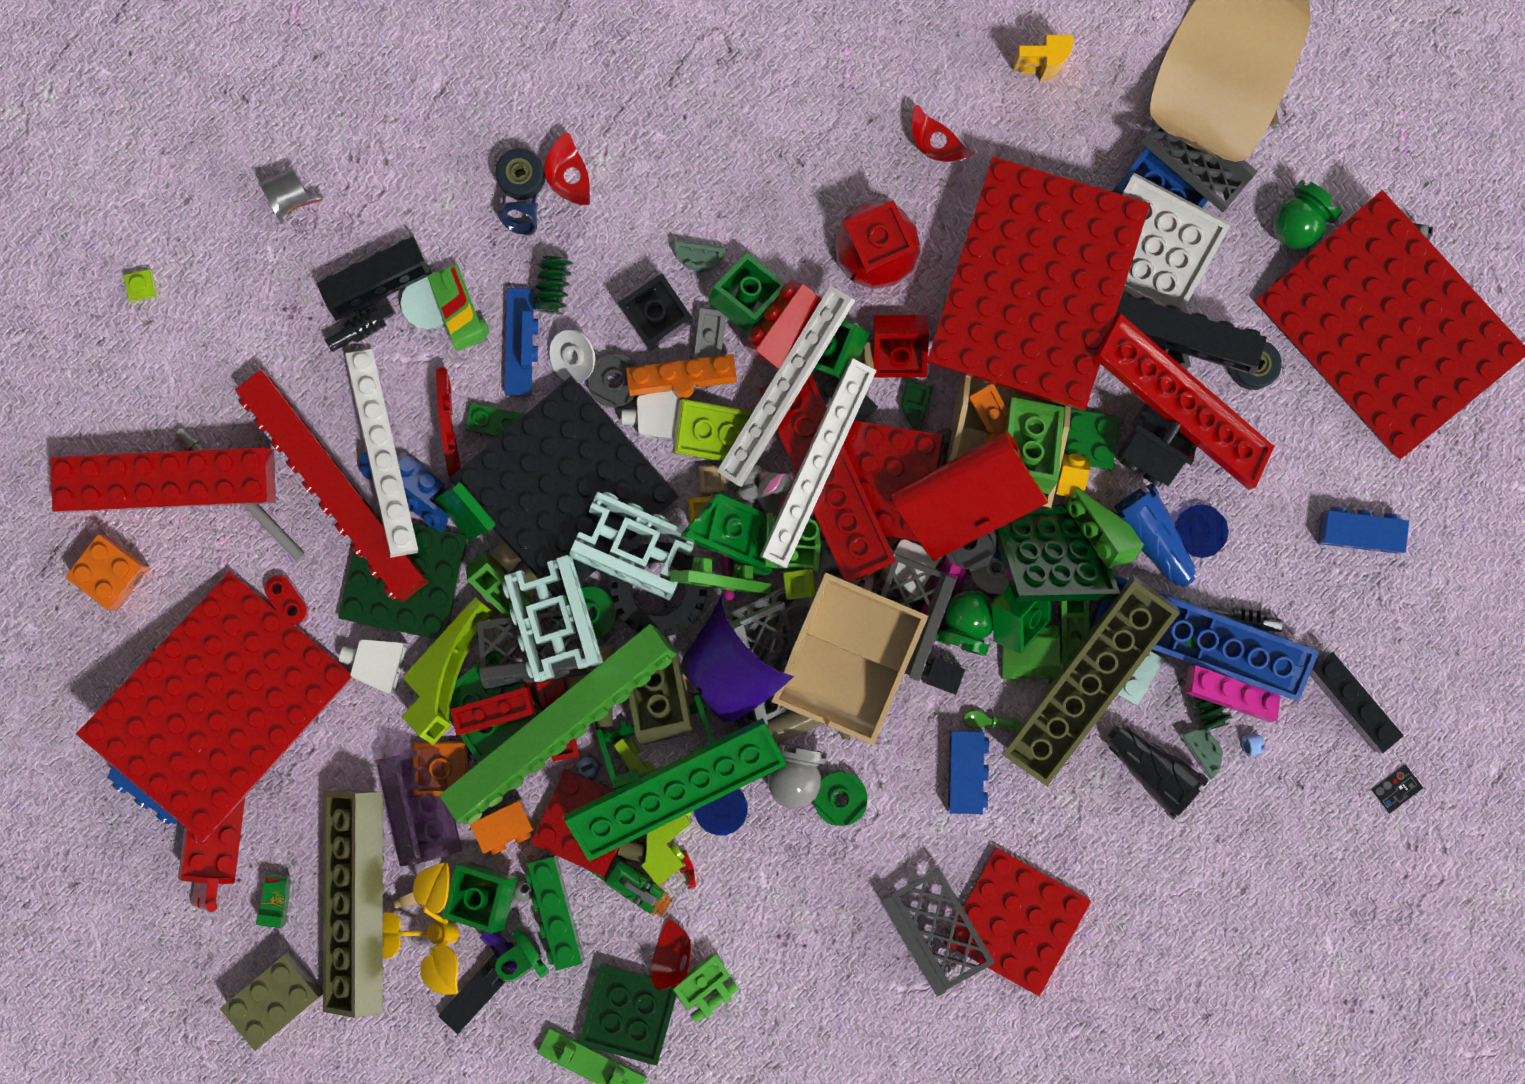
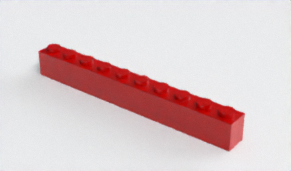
M260 369L235 390L241 396L238 398L239 403L247 412L251 410L255 414V424L262 432L268 431L272 436L270 440L272 446L279 453L283 451L289 458L285 461L295 474L299 472L305 479L302 481V484L311 495L316 493L321 500L318 505L328 516L330 514L333 515L337 521L334 524L337 530L344 537L346 535L350 537L353 541L350 545L353 551L360 558L364 556L370 563L367 565L370 573L376 579L380 577L386 585L383 589L392 600L397 598V600L404 602L425 586L429 581L409 555L390 558L382 520L271 377Z

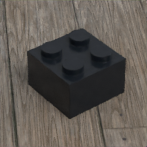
M663 273L617 303L619 309L649 352L693 323V317Z

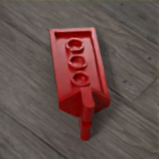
M245 797L204 843L184 827L178 880L194 882L193 895L190 899V903L194 907L214 912L217 909L218 884H235Z

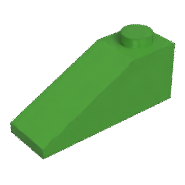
M484 550L466 566L467 581L506 618L511 617L510 609H513L511 598L507 599L502 586V583L506 582L504 575L509 573L492 555ZM518 585L525 612L528 615L526 606L534 603L524 591L520 590ZM540 610L536 611V614L542 613Z
M1090 600L1061 601L1062 667L1090 632Z

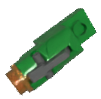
M617 855L606 877L588 870L605 881L607 886L653 916L656 914L662 917L673 900L668 896L669 893L658 887L656 883L645 877L643 872Z

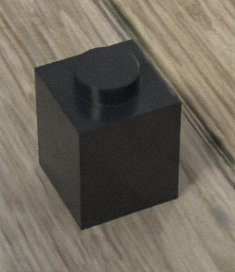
M933 658L931 662H926L921 676L925 678L924 684L956 695L966 669Z

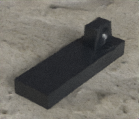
M495 954L438 1015L457 1035L505 983V981L499 978L495 970L497 962ZM504 964L502 967L503 973L507 975L513 974L511 969Z

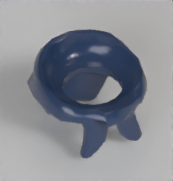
M503 194L501 210H498L497 213L502 224L516 234L531 235L536 232L537 195H533L532 203H506V194ZM511 210H517L524 213L528 219L523 222H517L510 219L507 213Z

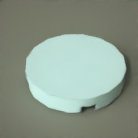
M428 276L405 288L402 293L401 307L409 323L423 330L439 329L445 325Z

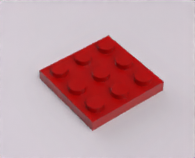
M564 769L531 844L606 877L619 847L592 861H588L565 823L564 815L614 790Z

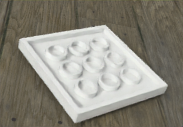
M1134 173L1122 195L1148 202L1150 206L1123 291L1138 299L1139 297L1150 298L1158 305L1177 306L1183 312L1232 223Z

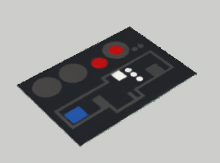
M1405 764L1373 788L1372 792L1390 814L1422 790L1423 786Z

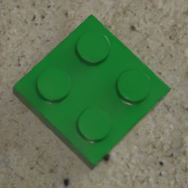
M1071 409L1070 427L1064 454H1080L1089 459L1090 467L1112 470L1120 416Z

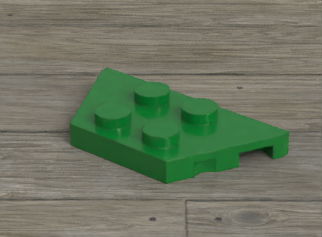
M722 494L713 495L681 534L680 538L743 564L753 566V568L765 573L772 572L771 567H764V558L760 557L765 546L766 537L764 512Z

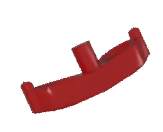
M683 850L682 852L685 856L683 860L686 867L680 868V873L688 872L689 886L687 889L696 887L695 871L687 850Z

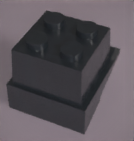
M1144 404L1131 423V426L1134 428L1118 453V456L1123 458L1120 463L1133 472H1137L1138 469L1145 472L1143 478L1157 487H1160L1161 484L1169 486L1185 463L1190 466L1192 465L1197 446L1179 431L1182 427L1180 424L1173 420L1169 423L1154 409Z

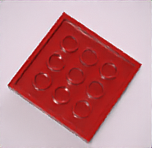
M853 421L843 445L884 536L919 542L900 513L896 514L892 510L889 499H891L892 491L940 466L945 436Z
M995 847L966 899L963 908L995 961L993 965L987 968L1040 997L1088 909L1091 900ZM958 914L957 920L963 921L960 914ZM956 924L952 938L968 942L970 931L967 927ZM972 937L971 943L977 945L974 938ZM954 943L950 944L951 948L965 955L967 947ZM969 949L967 957L978 963L986 960L981 951Z

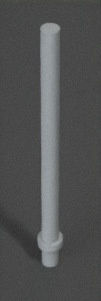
M183 427L175 433L185 445L184 449L186 451L204 450L199 445L200 441L197 437L193 438ZM257 504L243 505L296 562L305 556Z

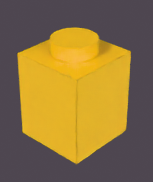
M1063 454L1056 485L1057 495L1071 497L1076 489L1085 493L1090 474L1088 458L1080 454Z

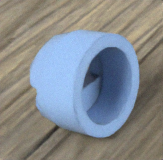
M1258 734L1243 735L1242 746L1247 756H1254L1263 751L1264 739Z
M592 756L583 757L577 765L578 773L584 778L594 777L599 771L598 761ZM592 762L594 763V768L582 772L581 767L587 766Z

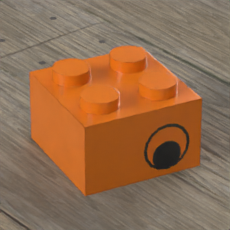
M98 534L65 578L107 610L118 611L150 567L109 536Z

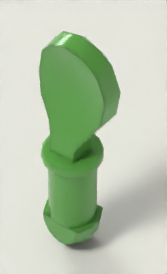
M969 710L963 716L964 722L971 727L980 728L985 725H991V728L999 727L1016 730L1020 725V721L1014 717L1004 718L997 717L996 715L988 717L980 710Z

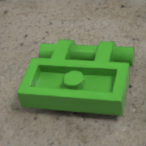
M711 953L691 969L682 983L670 987L685 1009L689 1010L694 1005L697 1006L698 1009L690 1014V1017L696 1024L704 1017L706 1019L709 1018L716 1007L723 1002L727 1003L732 999L731 995L739 990L734 981L724 986L723 982L731 975L714 953ZM715 989L716 994L705 1002L703 998Z

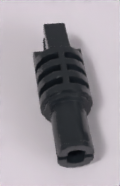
M390 303L379 309L373 305L347 320L344 324L345 327L324 338L332 352L352 341L360 342L387 326L385 320L395 315L396 312Z
M1208 607L1212 611L1266 631L1282 632L1284 622L1282 619L1270 617L1271 612L1241 607H1235L1232 610Z

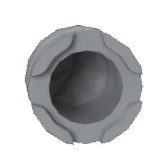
M777 743L787 765L768 774V789L772 797L781 806L789 809L805 807L816 799L820 791L821 774L817 766L819 764H826L828 753L818 750L815 752L805 750L804 747Z

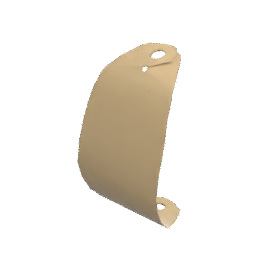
M1195 0L1181 22L1159 69L1150 104V114L1154 121L1168 134L1214 157L1218 156L1234 162L1243 161L1248 158L1269 127L1298 62L1310 27L1311 13L1309 0Z

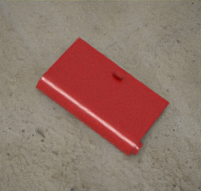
M1009 432L999 435L892 491L891 499H889L892 510L896 514L900 513L932 561L1048 503V499L1021 460L1019 448Z

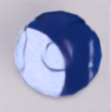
M1200 504L1188 507L1180 513L1174 525L1190 557L1205 558L1213 556L1227 542L1229 533L1227 520L1212 506Z
M737 789L694 810V814L698 824L706 832L713 835L726 836L736 832L744 824L748 814V803L744 793Z

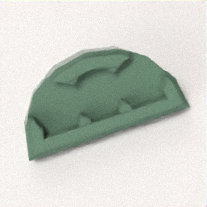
M674 240V252L678 261L687 269L695 272H703L715 268L723 260L727 250L724 247Z
M1188 730L1181 733L1180 736L1208 778L1212 780L1219 773L1222 764L1223 751L1219 742L1211 734L1200 730Z

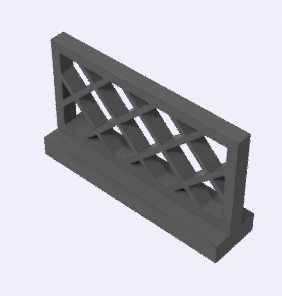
M1158 124L1141 141L1146 148L1221 212H1224L1258 172L1245 160L1234 162L1200 151L1168 134ZM1151 138L1160 139L1163 146H1160ZM1170 141L1177 142L1178 148H1172ZM1175 156L1181 157L1183 164L1178 162ZM1190 159H1196L1199 166L1192 165ZM1195 174H1201L1204 181L1198 179ZM1211 176L1218 177L1220 184L1213 183ZM1216 191L1223 192L1225 201L1216 194Z
M896 554L894 557L896 562L891 565L880 596L886 598L889 591L898 588L904 599V602L900 603L901 605H907L908 608L912 609L910 603L924 597L929 607L927 613H925L928 619L904 673L909 675V678L919 681L958 575L950 572L945 573ZM898 563L909 566L914 576L900 582L895 572ZM915 569L921 570V571H923V572L920 573V574H917V572H916ZM926 574L940 577L936 588L926 592L920 577ZM894 578L896 584L890 587L892 579ZM916 579L922 594L908 600L902 585ZM934 593L930 602L928 595Z
M778 601L735 621L728 619L738 637L752 652L756 645L764 648L760 658L762 662L766 664L771 652L778 655L779 657L774 669L777 671L781 670L785 659L789 660L794 647L784 602ZM777 611L779 620L775 628L767 625V621L770 615ZM755 622L758 626L751 639L747 637L744 626ZM764 628L773 631L766 646L758 642ZM779 635L783 636L785 640L781 653L773 650ZM763 702L757 708L744 715L745 722L751 724L763 718L766 725H768L767 720L789 709L774 703L773 708L766 711L765 702Z
M561 611L537 614L539 624L548 620L555 624V627L549 634L559 631L560 628L562 630L566 629ZM511 617L477 622L480 654L479 672L484 689L535 682L534 678H530L527 673L526 662H529L528 658L522 662H517L512 658L520 648L518 638L510 633L515 626ZM497 628L502 633L492 643L485 638L484 629ZM577 629L576 633L571 634L564 643L565 650L575 639L581 643ZM506 636L516 642L507 654L497 647ZM551 641L539 644L536 647L543 671L544 669L541 660L545 658L541 656L539 653L546 646L547 643L552 645ZM493 650L504 657L498 665L487 666L486 658ZM575 657L551 664L555 677L546 680L588 675L593 669L592 666L578 669Z
M940 867L883 897L882 904L937 997L947 992V989L995 963ZM935 876L938 877L943 885L940 895L924 891L927 881ZM923 883L922 889L915 888ZM944 890H946L949 897L943 896ZM908 891L920 894L917 908L905 905L901 895ZM923 895L939 899L936 913L920 909ZM942 900L954 904L957 909L954 919L938 914ZM909 911L915 912L914 918ZM918 913L934 918L931 932L919 929L916 924ZM958 914H960L963 921L957 920ZM937 919L953 923L949 937L933 933ZM956 924L968 928L970 931L968 942L952 938ZM923 935L929 936L928 942ZM932 937L948 942L945 955L932 951L930 948ZM972 937L974 938L977 945L971 943ZM951 943L967 947L963 961L948 957ZM969 949L981 951L986 960L978 965L966 962ZM937 959L943 960L942 966ZM946 961L962 965L960 975L949 980L944 972ZM965 967L971 968L963 973Z

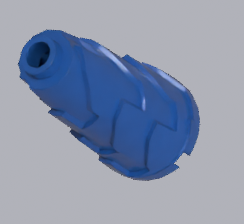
M1148 484L1146 486L1149 492L1144 493L1139 488L1114 506L1118 513L1113 510L1111 512L1131 525L1144 544L1141 549L1143 553L1153 560L1170 583L1173 582L1175 586L1181 585V587H1186L1196 579L1194 577L1196 567L1183 546L1169 511L1159 496L1158 489L1154 484Z

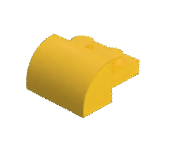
M1046 35L1042 46H1019L1013 60V71H1020V74L1031 75L1035 74L1036 71H1040V81L1052 79L1059 74L1073 48L1074 35Z

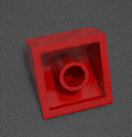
M873 315L874 369L876 370L873 378L927 377L929 347L927 315Z

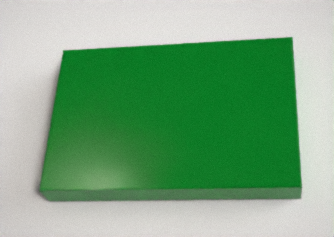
M457 483L434 499L438 506L450 516V520L462 534L467 535L468 541L488 532L495 526V522L462 483Z

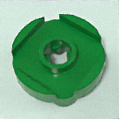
M598 587L581 588L587 608L590 609L592 606L596 608L595 615L597 617L594 620L591 619L596 639L602 638L612 630L616 622L617 611L613 606V599L606 591Z
M842 771L830 773L821 779V788L814 800L816 811L825 822L831 825H851L857 822L866 811L867 791L862 781L851 773ZM836 792L839 794L846 792L848 794L845 798L847 801L846 805L840 803L837 806L833 803L836 800L834 796Z

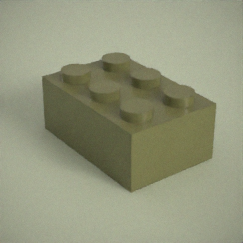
M677 653L672 658L669 666L662 670H657L650 676L651 679L648 683L641 687H636L629 693L635 735L640 745L694 734L680 657Z
M289 951L229 1000L220 1010L251 1048L256 1051L322 996L323 989L296 956Z

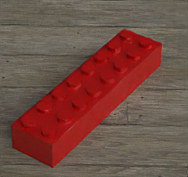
M270 448L50 457L52 512L67 513L276 503L274 449Z

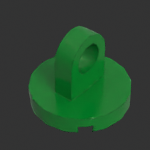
M519 928L513 931L511 936L517 945L497 959L495 970L499 978L505 982H514L532 969L536 971L540 978L546 976L549 970L526 935ZM507 961L517 963V969L511 975L504 974L502 971V967Z

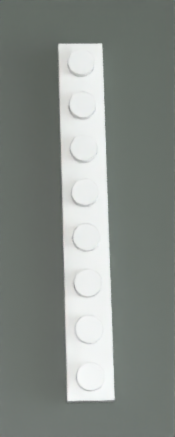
M829 286L718 468V473L742 487L854 304L855 300L833 286Z
M373 350L345 353L390 558L418 553Z
M853 358L849 360L760 557L782 568H787L876 373L875 369Z

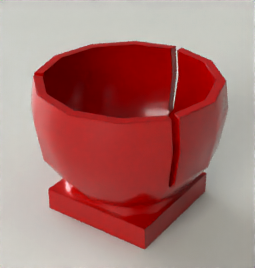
M894 200L888 203L877 202L858 206L841 221L834 239L837 264L850 280H852L855 274L853 282L870 289L894 286L913 271L921 249L917 227L902 209L897 208Z

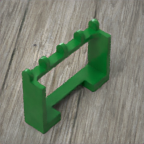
M698 693L694 695L695 702L689 705L690 715L697 712L700 713L709 743L711 744L715 742ZM625 719L620 721L622 729L611 733H605L602 727L596 730L614 790L659 769L656 768L642 774L634 770L617 776L608 743L635 734L634 725L627 726ZM700 748L689 751V753H692Z

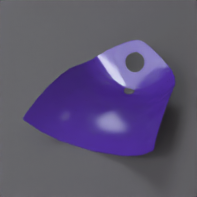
M723 592L705 626L687 650L681 664L682 673L695 689L696 687L702 689V695L700 694V696L724 723L733 722L748 714L773 696L794 677L765 664L743 643L726 617L723 607Z

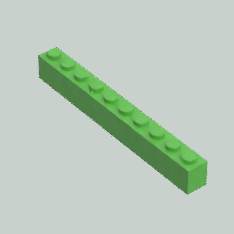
M649 624L439 796L455 821L471 824L479 820L483 811L500 803L503 795L509 790L516 789L522 785L526 776L543 768L547 759L564 751L568 742L585 734L589 725L606 717L610 708L627 700L630 696L629 693L636 687H641L648 683L651 679L650 676L657 670H662L669 666L672 658L677 653L660 629Z

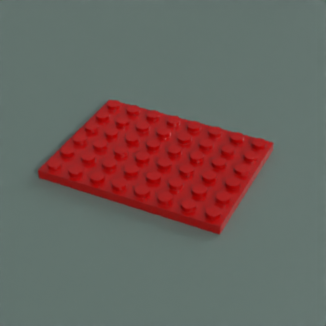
M993 156L927 363L1085 412L1100 363L1093 357L1106 332L1113 324L1150 203Z
M1383 190L1379 191L1255 300L1399 460L1525 358V345Z
M229 571L82 726L76 735L204 843L348 684L352 677L348 670L293 624L287 622L273 607Z

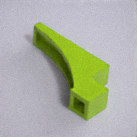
M477 597L466 605L458 617L447 626L439 638L429 646L427 651L402 677L420 696L410 705L408 710L402 715V718L419 737L432 745L452 725L449 722L452 695L463 661L478 636L477 622L490 620L495 614L490 607Z
M623 738L614 745L626 762L630 772L637 770L639 774L656 769L649 760L644 763L638 754L641 750L633 740L630 739L627 742ZM692 812L647 833L646 860L641 866L658 887L685 864L682 860L685 857L683 852L676 844L671 846L669 842L692 823L690 816L693 815Z

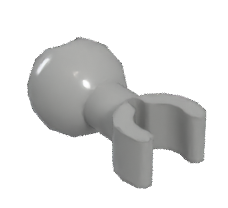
M518 881L516 883L508 919L513 916L515 907L519 902H526L531 899L533 887L528 885L529 889H526L524 885H528L527 881Z

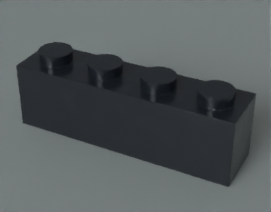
M412 236L399 241L396 245L386 250L375 253L359 263H354L336 274L329 275L316 284L327 309L337 321L433 273L415 237Z
M1323 652L1316 658L1310 677L1374 752H1386L1404 736L1334 652Z

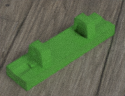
M693 558L691 570H671L670 577L672 582L748 594H771L772 584L753 581V566L735 565L733 577L712 574V559Z
M551 1027L537 1054L596 1084H644L647 1079L646 1075L593 1048L578 1044L579 1041Z

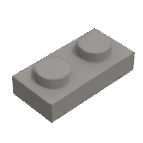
M700 308L694 359L722 356L726 316L720 311Z

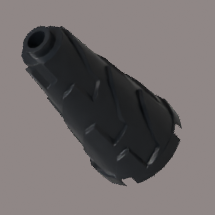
M1116 725L1106 736L1110 740L1107 743L1110 746L1109 749L1128 767L1132 775L1143 785L1149 795L1164 809V812L1172 820L1177 817L1176 815L1179 816L1201 792L1199 790L1200 786H1205L1209 781L1203 773H1198L1184 761L1148 741L1129 726L1125 727L1123 725L1120 728Z

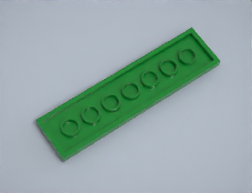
M762 718L565 814L564 820L588 861H592L786 766L787 763Z

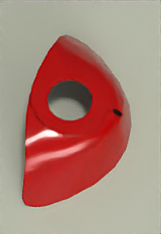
M919 105L914 107L912 133L917 147L925 156L936 161L950 162L963 160L975 154L974 151L967 149L950 129L926 115ZM941 132L946 136L947 143L943 148L937 149L931 145L930 138L934 133Z
M565 133L554 143L548 153L545 162L547 183L560 197L575 204L590 205V183L586 166L574 145L571 135ZM569 168H577L581 173L580 180L576 184L567 183L564 179L565 171Z
M670 919L667 920L661 932L652 962L651 980L657 990L682 983L688 974L691 940L687 932ZM686 954V964L684 969L681 971V961L683 956Z

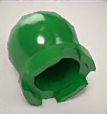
M1301 180L1293 189L1296 197L1288 198L1281 203L1272 219V229L1275 237L1282 245L1295 250L1309 248L1318 242L1326 230V222L1335 223L1343 213L1340 206L1334 208L1329 202L1333 198L1330 194L1313 182H1310L1307 186L1304 185V180Z
M974 589L961 590L953 595L944 613V621L947 628L944 631L938 630L935 641L948 646L950 644L956 646L962 644L963 651L986 656L989 645L985 644L983 639L993 631V615L991 610L993 600L984 592Z

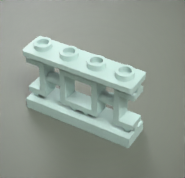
M597 492L589 512L601 517L592 537L581 532L578 533L569 556L670 601L678 583L670 581L671 572L668 570L676 551L690 555L695 544L680 538L682 532L687 527L684 525L677 527L668 523V519L661 515L654 514L652 516L645 513L643 508L636 504L628 503L627 505L622 503L611 493L603 492L602 494ZM609 512L625 518L619 531L604 525ZM626 528L651 539L643 559L618 549ZM660 533L675 540L670 553L654 547ZM599 535L614 541L609 555L594 548ZM650 557L665 563L660 576L644 570Z
M568 555L547 562L551 575L527 583L525 573L521 570L513 574L504 575L506 582L502 583L503 590L507 599L511 598L513 609H510L513 623L519 626L521 635L518 636V642L521 650L527 653L529 662H526L527 673L530 678H534L535 682L554 678L551 664L575 657L578 669L603 663L573 558ZM558 569H560L570 605H568L564 595L550 598L547 584L561 580ZM517 582L521 591L534 588L537 590L540 602L526 606L528 618ZM559 604L566 629L543 636L536 611ZM573 622L576 624L585 658L583 657L582 650L579 648L568 652L565 650L562 637L576 633ZM532 635H534L536 644L552 642L555 656L541 660L544 671L542 670Z

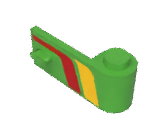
M458 264L428 275L456 351L458 352L487 341L486 335L490 334L489 327L485 318L480 320L476 314Z

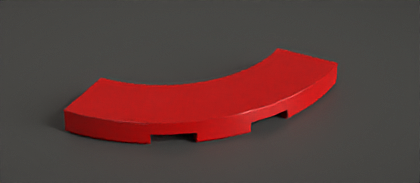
M446 367L436 368L437 403L443 451L450 479L452 475L460 470L461 462L451 416L453 415L452 387Z

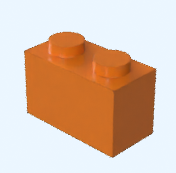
M522 799L470 824L483 854L490 851L492 855L507 849L505 844L514 839L518 844L532 837L530 832L536 828Z

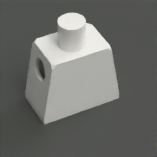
M673 391L638 396L637 409H622V425H638L640 437L674 441L678 406L681 398L677 397Z
M901 539L895 550L890 548L894 557L897 554L935 568L941 559L932 561L922 546L905 539ZM898 563L895 572L900 582L914 576L909 566ZM891 565L884 568L879 575L884 581L887 579ZM915 569L916 572H917V574H920V573L923 572V571H921V570ZM931 574L920 577L923 587ZM894 578L892 579V582H891V585H890V586H893V585L896 584ZM916 579L902 585L908 600L921 593ZM895 588L894 590L901 595L899 589Z
M360 639L357 649L346 646L342 647L339 662L353 665L350 675L352 678L385 693L394 694L408 644Z

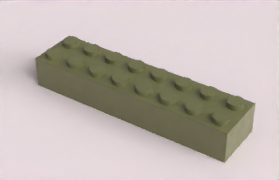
M1132 575L1121 589L1119 596L1112 601L1003 746V756L1048 787L1180 614L1178 606Z
M363 790L324 791L323 1012L352 1018L382 1014V1004L384 1001L382 993L384 974L383 792Z

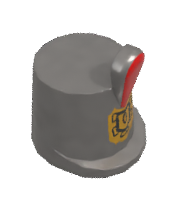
M293 169L259 182L281 224L284 223L283 217L298 207L323 200L321 193L308 198Z

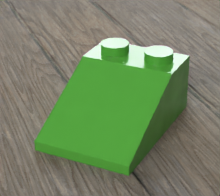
M1011 397L1004 433L1009 432L1019 448L1021 460L1042 492L1050 494L1059 478L1065 407Z

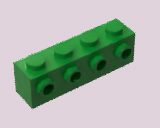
M551 855L530 861L527 864L528 869H525V876L528 885H533L535 895L532 896V903L535 912L540 911L542 922H539V929L542 938H547L549 948L546 949L549 965L554 964L555 971L582 964L585 958L558 857Z

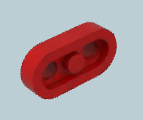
M281 575L272 576L267 580L264 591L278 614L290 624L296 625L304 622L308 617L309 608L291 580ZM276 584L282 586V591L279 594L274 592ZM291 606L297 608V614L294 616L289 614Z

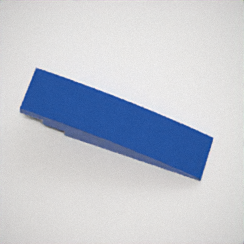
M1114 575L1120 592L1128 579ZM1155 590L1178 606L1180 616L1176 617L1153 650L1292 700L1300 701L1319 654L1318 650ZM1113 600L1099 601L1091 621L1093 626ZM1187 619L1196 624L1197 626H1192L1191 623L1187 621ZM1181 623L1186 624L1185 632L1180 625ZM1192 637L1198 648L1192 649L1185 642ZM1200 639L1203 640L1206 644H1200Z

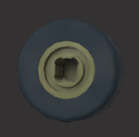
M515 148L507 151L500 157L496 165L495 176L500 188L507 196L515 200L533 198V195H537L545 183V171L541 160L535 153L527 149Z
M1265 342L1259 366L1253 375L1229 368V372L1233 380L1240 387L1248 390H1259L1272 384L1278 378L1282 368L1281 356L1271 343Z

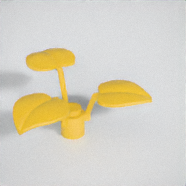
M440 863L422 870L416 876L413 885L415 901L420 905H424L423 912L439 922L432 923L427 931H400V917L392 912H384L383 959H390L398 953L401 947L400 936H427L432 943L437 945L430 948L431 955L424 957L421 961L420 972L422 980L432 991L439 994L452 995L458 994V959L455 951L448 947V944H453L458 940L459 928L456 923L448 922V919L437 915L445 907L449 892L448 863Z

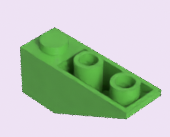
M1076 489L1066 508L1106 567L1110 569L1133 562L1144 544L1131 525L1081 490Z

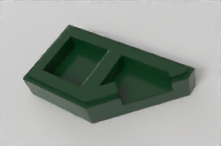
M907 380L900 408L912 429L921 431L933 387Z

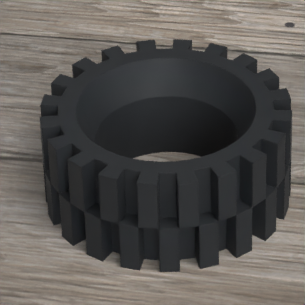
M657 541L654 547L670 553L674 543ZM650 543L638 545L636 549L630 550L627 553L643 559ZM676 551L671 565L679 571L691 570L694 556ZM650 557L647 565L664 562ZM614 576L611 579L612 588L610 590L614 602L613 606L622 621L637 632H641L649 624L660 629L664 636H672L682 632L697 620L707 598V587L685 584L686 591L683 602L675 611L664 616H652L642 611L636 604L633 597L632 584Z

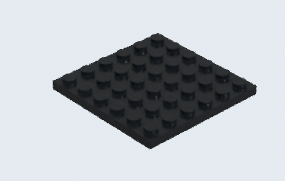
M571 376L449 479L453 485L462 483L495 522L494 531L538 579L551 575L547 562L557 560L556 558L562 556H569L579 532L590 537L593 536L601 517L590 513L589 509L597 492L602 494L603 492L611 493L618 498V501L627 505L628 503L636 504L643 508V512L652 516L654 514L659 515L679 497ZM609 512L604 525L619 531L625 518ZM626 528L618 549H621L638 533ZM599 535L594 548L609 555L614 541ZM573 559L580 584L597 570ZM558 569L561 580L547 584V588L554 597L561 595L567 597L560 569Z

